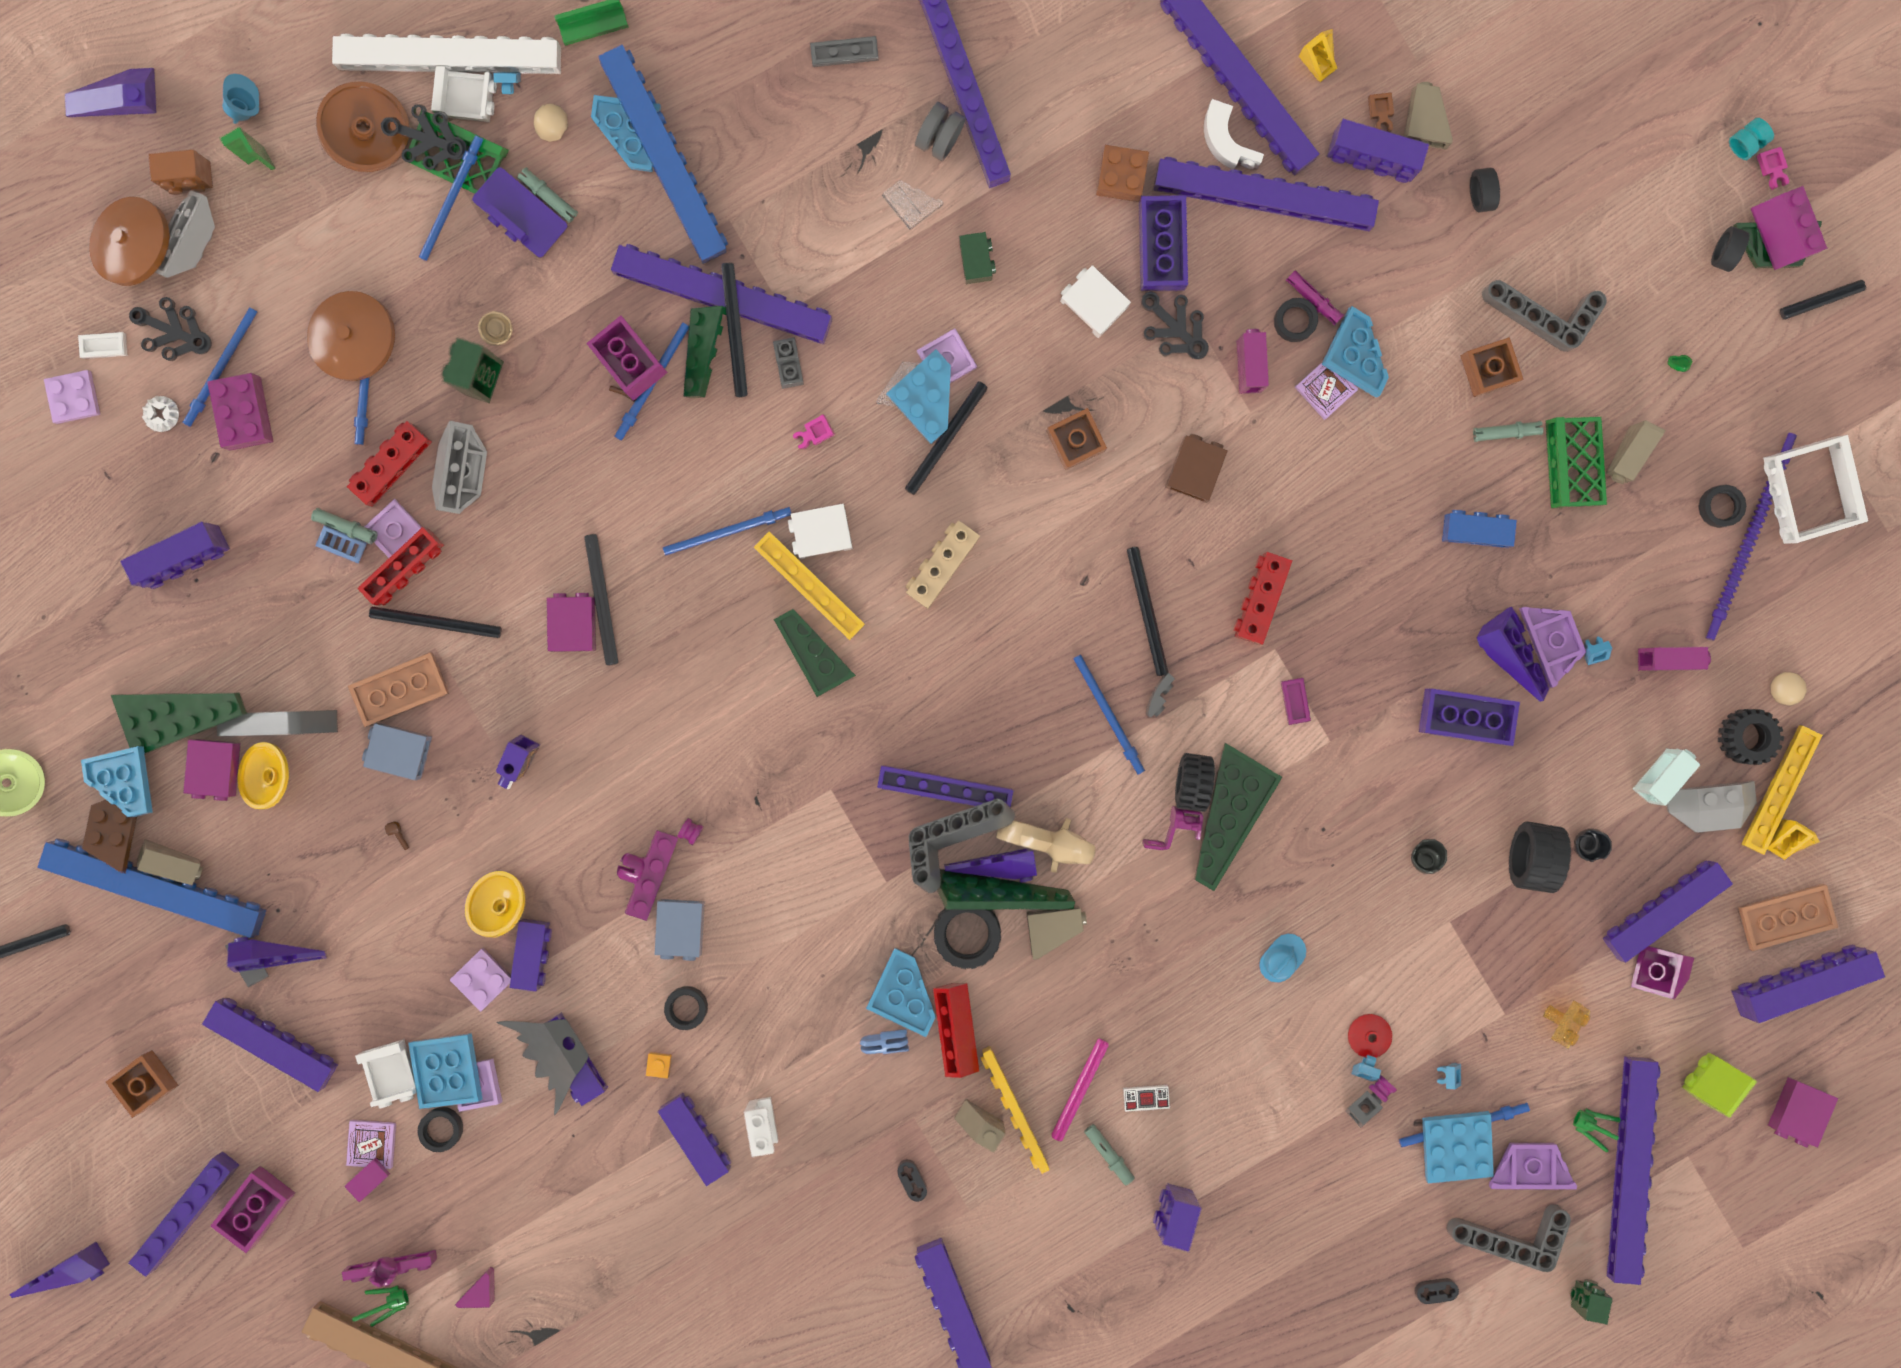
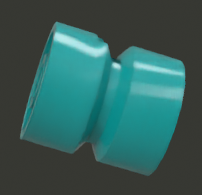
M1756 117L1745 125L1744 129L1739 130L1729 138V146L1737 157L1742 160H1748L1759 149H1762L1774 140V132L1764 119Z

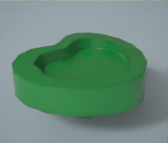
M1681 355L1670 356L1667 363L1677 371L1686 372L1691 368L1693 361L1689 356Z

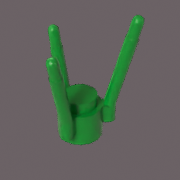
M1587 1108L1584 1111L1579 1110L1573 1120V1125L1576 1127L1575 1130L1585 1135L1604 1152H1608V1148L1588 1131L1596 1130L1618 1140L1619 1137L1598 1126L1597 1120L1594 1117L1620 1123V1118L1593 1112Z
M397 1285L391 1288L366 1290V1295L390 1293L389 1296H386L387 1303L353 1317L352 1321L355 1322L387 1308L392 1309L371 1322L370 1326L373 1327L396 1312L406 1309V1306L409 1305L406 1289H399Z

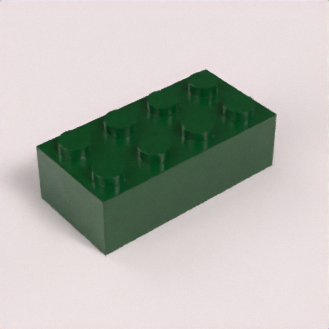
M457 337L456 342L451 344L449 355L451 356L449 362L443 367L442 381L466 396L490 404L504 361L484 346Z

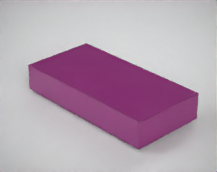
M1304 678L1280 681L1288 725L1310 722L1311 717Z

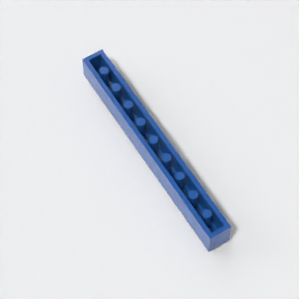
M622 44L599 55V62L702 264L725 254V246L728 245V242L723 233H718L715 227L718 223L712 212L708 213L705 206L708 203L702 192L698 194L695 188L697 181L692 172H687L684 166L687 162L683 153H677L674 147L677 142L671 131L667 133L664 124H667L662 112H657L653 105L656 104L651 91L646 92L643 86L646 81L640 70L636 72L633 66L635 59L631 51H626Z
M56 838L55 841L45 842L37 866L39 869L249 938L259 935L267 910L260 908L258 903L251 901L244 903L239 901L237 896L217 894L218 891L213 888L205 887L201 889L196 887L197 884L194 882L193 885L139 871L137 867L133 866L131 861H128L126 874L86 852L80 845L74 847L69 845V841Z

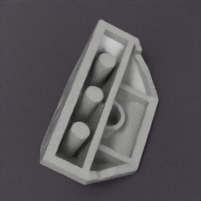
M192 190L188 193V197L178 206L168 225L170 234L168 250L163 262L156 270V273L166 278L196 267L202 258L207 243L212 238V232L215 228L207 197Z
M449 421L440 439L432 484L436 510L460 514L481 496L487 451L476 434L473 425Z
M1755 781L1681 788L1667 804V811L1696 833L1741 828L1757 804Z

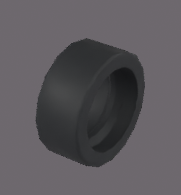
M1492 167L1476 169L1471 174V201L1475 211L1478 213L1494 211L1500 203L1499 178L1497 172Z
M1733 226L1727 228L1714 249L1711 265L1727 272L1732 271L1745 253L1749 242V233Z
M1292 298L1285 301L1276 311L1274 317V327L1278 335L1289 342H1301L1307 339L1316 330L1318 324V312L1315 306L1303 298ZM1299 307L1307 312L1309 324L1304 331L1293 333L1286 329L1283 317L1290 308Z
M1726 484L1715 486L1705 491L1700 498L1698 507L1704 522L1710 526L1721 528L1738 523L1745 515L1747 505L1743 493L1735 486ZM1724 493L1729 495L1734 503L1733 514L1727 519H1718L1711 511L1712 498L1717 494Z
M683 986L674 990L668 996L664 1005L666 1020L671 1026L679 1030L696 1028L702 1023L708 1010L705 995L700 990L691 986ZM690 995L698 1002L699 1012L693 1020L682 1021L675 1016L673 1004L678 997Z
M438 1107L433 1109L421 1119L418 1125L417 1135L419 1141L426 1149L432 1152L442 1153L450 1150L463 1134V1122L456 1111L450 1108ZM444 1117L451 1122L453 1135L448 1141L438 1143L429 1136L428 1125L433 1118Z

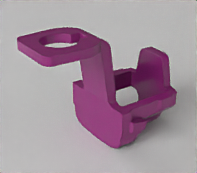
M1172 806L1170 814L1171 823L1165 842L1143 839L1142 844L1144 848L1155 850L1169 849L1176 829L1195 831V839L1200 840L1203 826L1202 812ZM1184 814H1194V815H1198V816H1197V817L1185 816Z

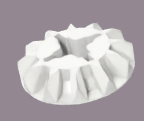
M155 396L147 400V404L142 407V418L146 426L154 431H168L178 421V407L168 397ZM155 408L160 410L164 409L162 414L165 420L160 417H155L157 415Z

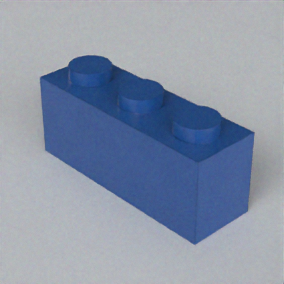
M1452 510V513L1444 516L1442 541L1502 548L1514 547L1517 520L1510 519L1509 515L1497 514L1496 518L1487 517L1488 513L1474 512V515H1465L1466 511Z

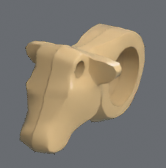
M1066 818L1062 828L1055 832L1015 820L1010 825L997 829L996 838L1048 853L1052 858L1051 872H1057L1059 863L1090 864L1095 856V846L1087 842L1084 837L1069 830L1071 819Z

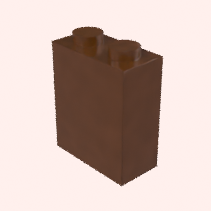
M1186 435L1180 445L1165 488L1207 503L1210 501L1228 450L1223 449L1224 446L1217 442L1211 441L1210 444L1206 443L1198 435Z

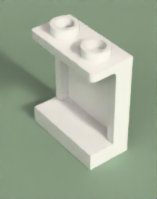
M436 66L431 110L433 113L445 112L448 118L490 122V116L494 114L495 109L492 97L493 93H496L497 83H494V77L490 72H485V75L448 71L444 66Z
M1092 265L1088 270L1084 268L1076 276L1078 281L1073 286L1068 284L1061 292L1063 296L1060 302L1070 307L1093 329L1092 333L1099 338L1129 307L1131 302Z
M844 504L791 514L792 519L788 520L790 533H795L796 541L792 542L794 554H799L800 559L853 549Z
M405 1039L363 1051L355 1056L357 1063L363 1064L373 1101L370 1102L371 1107L378 1105L380 1109L392 1105V1101L400 1099V1102H404L414 1098L416 1086Z
M767 1097L750 1100L744 1115L751 1155L754 1157L771 1154L774 1152L773 1143H778L779 1141L772 1099Z

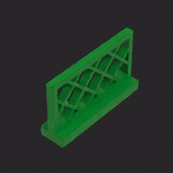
M427 112L426 116L438 137L444 139V135L439 136L437 133H442V131L433 122L432 117L434 114ZM437 117L438 121H439L440 123H442V122H443V119L440 118V117ZM448 121L447 123L454 136L462 138L466 142L467 147H470L476 134ZM419 123L416 130L423 132V129ZM481 137L484 140L479 151L484 154L479 155L477 153L476 155L478 156L477 162L481 172L472 176L468 172L467 178H465L462 188L472 193L478 191L472 180L483 176L486 182L493 172L500 167L503 157L506 158L509 151ZM412 139L409 148L418 145L419 140ZM455 144L454 150L459 152L460 147L458 144ZM408 151L407 158L411 160L412 153ZM428 151L424 152L425 156H430ZM487 156L495 158L493 167L485 170L481 159ZM429 158L428 163L429 166L432 167L433 160ZM448 159L444 160L447 168L441 171L426 169L423 166V160L409 163L453 183L455 177L452 170L461 167L463 159H460L461 163L450 166Z
M1556 417L1546 420L1551 509L1607 505L1602 417ZM1588 422H1594L1595 432L1592 436L1584 429ZM1565 423H1571L1577 429L1571 437L1566 433ZM1579 433L1587 439V442L1582 447L1574 440ZM1570 444L1578 451L1573 459L1567 454V447ZM1590 444L1596 447V454L1593 458L1585 451ZM1581 454L1589 461L1584 469L1576 463ZM1592 465L1598 471V476L1594 480L1586 473ZM1571 466L1580 473L1574 481L1568 476V470ZM1582 477L1590 483L1585 491L1577 485ZM1593 487L1599 492V501H1594L1588 496ZM1573 488L1581 495L1576 502H1570V491Z

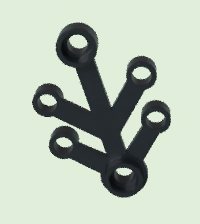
M422 104L414 105L411 113L417 118L424 132L402 125L395 117L384 118L381 122V129L388 136L402 134L422 141V143L415 147L402 151V159L405 162H414L417 156L435 146L444 149L434 156H426L423 159V166L428 170L437 168L438 163L449 157L454 160L462 159L465 151H467L466 142L462 138L454 136L447 123L448 116L442 111L434 113L432 117L433 122L440 127L445 139L437 136L426 116L427 109ZM417 107L421 108L422 114L420 116L416 113ZM439 114L443 116L442 123L437 119ZM391 122H394V123H395V125H396V129H395V130H392V129H391V127H390ZM455 144L459 145V152H456L454 150ZM408 151L412 153L411 160L407 158ZM429 158L433 160L434 164L432 167L428 165Z
M1145 293L1141 299L1143 309L1153 311L1169 328L1149 326L1144 330L1143 337L1147 341H1152L1155 338H1181L1186 343L1172 345L1169 342H1163L1159 347V353L1162 356H1169L1171 353H1187L1189 357L1195 360L1204 358L1208 353L1209 346L1207 341L1202 338L1203 313L1195 310L1190 315V322L1193 324L1192 337L1186 331V306L1188 299L1185 295H1178L1174 300V306L1177 308L1176 321L1159 305L1160 299L1156 293ZM1152 299L1154 304L1148 306L1146 300ZM1178 299H1183L1185 304L1183 306L1178 305ZM1199 314L1201 317L1200 321H1195L1193 315ZM1152 330L1154 336L1148 337L1146 331ZM1167 345L1170 348V352H1163L1162 347ZM1199 345L1201 351L1195 352L1193 347Z
M169 297L161 298L159 306L165 310L171 325L151 317L150 313L141 307H135L129 313L132 323L138 326L149 325L167 333L154 339L144 338L141 341V347L147 352H154L158 347L179 339L188 342L176 348H163L161 355L168 361H174L177 357L192 351L196 354H205L211 348L212 342L210 337L199 329L195 318V310L189 306H183L179 312L180 316L187 320L191 332L189 334L183 331L175 310V302ZM166 301H170V306L168 308H165L164 306ZM190 310L191 314L186 317L185 312ZM137 312L141 314L139 319H135ZM198 339L202 340V344L200 346L196 345ZM149 341H151L152 346L151 348L147 349L146 345ZM172 350L173 354L170 358H168L167 352Z

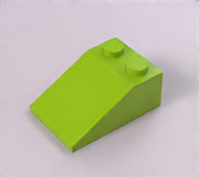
M1708 1052L1707 1055L1700 1058L1694 1072L1685 1078V1084L1682 1088L1701 1103L1730 1118L1757 1081Z

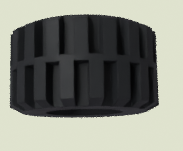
M1761 709L1736 710L1735 713L1727 715L1728 720L1723 719L1721 724L1724 726L1718 730V733H1721V737H1718V742L1723 744L1720 748L1722 751H1727L1725 756L1741 764L1761 765L1762 763L1770 762V757L1775 758L1778 755L1776 750L1782 749L1780 741H1784V736H1780L1783 728L1777 726L1780 723L1779 720L1772 718L1773 714ZM1750 724L1758 731V741L1752 749H1748L1743 742V732Z
M1184 753L1179 763L1176 779L1175 802L1177 808L1202 812L1207 810L1211 802L1215 779V763L1212 756Z

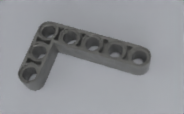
M1501 280L1491 282L1482 291V298L1487 304L1563 352H1569L1580 346L1607 303V298L1603 292L1593 291L1581 299L1566 322ZM1491 288L1498 290V297L1492 295ZM1590 298L1596 301V308L1591 306ZM1510 300L1516 301L1517 309L1510 306ZM1529 311H1531V312H1533V313L1535 314V316H1536V320H1535V321H1532V320L1529 318V316H1528ZM1578 317H1582L1584 319V326H1581L1578 323ZM1548 323L1554 326V333L1548 331ZM1566 335L1572 337V345L1566 342Z
M337 710L247 713L218 725L217 736L338 732Z
M995 799L912 829L909 834V850L913 882L927 893L937 891L941 885L938 850L1010 825L1015 819L1014 810L1002 800Z
M1556 1204L1546 1207L1534 1243L1461 1218L1451 1219L1447 1223V1232L1460 1244L1542 1272H1551L1556 1267L1571 1218L1568 1212ZM1557 1213H1561L1560 1219L1554 1221V1216ZM1462 1226V1233L1455 1235L1456 1229ZM1484 1234L1483 1240L1476 1242L1477 1236ZM1554 1234L1553 1240L1547 1242V1237ZM1505 1241L1504 1247L1497 1249L1499 1242ZM1522 1248H1526L1525 1254L1518 1256L1519 1251ZM1547 1255L1546 1261L1539 1263L1540 1258Z

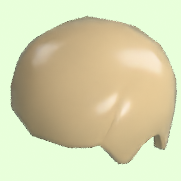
M555 104L542 105L535 113V132L543 140L550 142L561 139L562 134L568 127L567 114L561 107Z
M492 311L487 313L480 319L478 324V332L481 339L487 344L494 346L506 343L513 331L510 319L502 312Z
M1792 672L1781 673L1773 679L1770 685L1771 694L1776 702L1788 706L1798 704L1804 699L1807 692L1806 682L1800 675Z

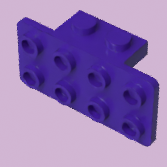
M501 167L493 172L472 198L473 202L489 215L487 219L497 228L501 225L507 230L504 233L513 242L520 241L539 258L548 252L568 227L563 219Z

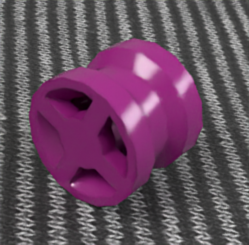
M687 818L677 837L680 839L685 838L693 846L704 826L701 824L696 825L692 819Z
M1381 1074L1377 1082L1368 1087L1383 1102L1388 1100V1096L1391 1093L1397 1091Z

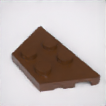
M107 800L91 805L82 849L117 871L126 874L137 816L127 817L118 806L111 804Z

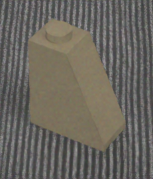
M1430 82L1417 83L1411 92L1404 137L1427 143L1429 147L1446 150L1452 144L1453 138L1440 88L1433 86Z
M1646 420L1629 426L1606 474L1612 476L1611 479L1619 484L1634 481L1666 430Z
M144 839L137 858V870L193 885L195 879L199 880L203 867H200L199 859Z
M1078 906L1074 907V909H1054L1027 913L1033 960L1039 959L1083 932V925H1087L1085 911L1081 912V908Z
M965 1099L954 1118L976 1143L993 1153L1006 1134L1004 1121Z

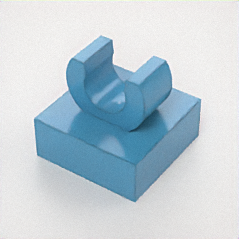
M520 72L493 73L494 83H502V94H514L513 83L521 82Z
M1601 637L1596 638V645H1591L1589 640L1585 641L1586 654L1584 659L1587 665L1609 660L1612 651L1609 641L1603 642Z
M1367 1055V1058L1363 1057L1362 1063L1353 1066L1351 1074L1373 1082L1380 1078L1381 1070L1374 1068L1376 1058Z
M1451 1063L1448 1066L1437 1068V1071H1442L1446 1074V1078L1437 1079V1083L1446 1084V1089L1455 1090L1461 1086V1063Z

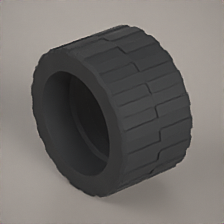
M1528 821L1523 822L1517 828L1509 852L1510 879L1516 888L1546 893H1555L1560 890L1570 869L1572 851L1571 840L1565 828Z
M944 908L935 921L934 942L938 953L952 966L961 969H975L985 965L989 960L991 961L998 951L1001 942V928L998 918L992 909ZM962 913H973L980 916L988 927L986 944L981 950L973 954H962L955 951L948 943L946 937L948 924L955 916Z

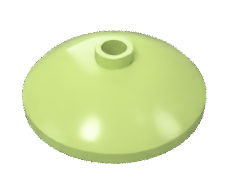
M3 749L0 750V816H16L30 810L39 801L44 791L45 778L41 766L32 756L19 750ZM7 778L11 781L9 787L2 785L3 779Z

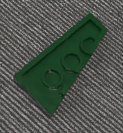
M726 307L691 308L683 397L705 398L712 373L710 363L716 357L718 350L715 348L717 336L721 335L723 330L721 321L723 315H726Z
M794 609L774 619L816 697L856 676Z

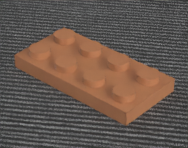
M433 652L348 685L364 727L371 726L449 694Z
M1826 884L1738 907L1748 946L1752 951L1839 928Z

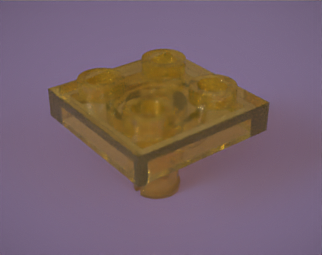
M1575 1000L1571 1003L1566 1014L1549 1005L1543 1017L1559 1025L1551 1039L1567 1049L1570 1046H1574L1579 1039V1030L1582 1026L1585 1027L1591 1016L1589 1013L1591 1011Z

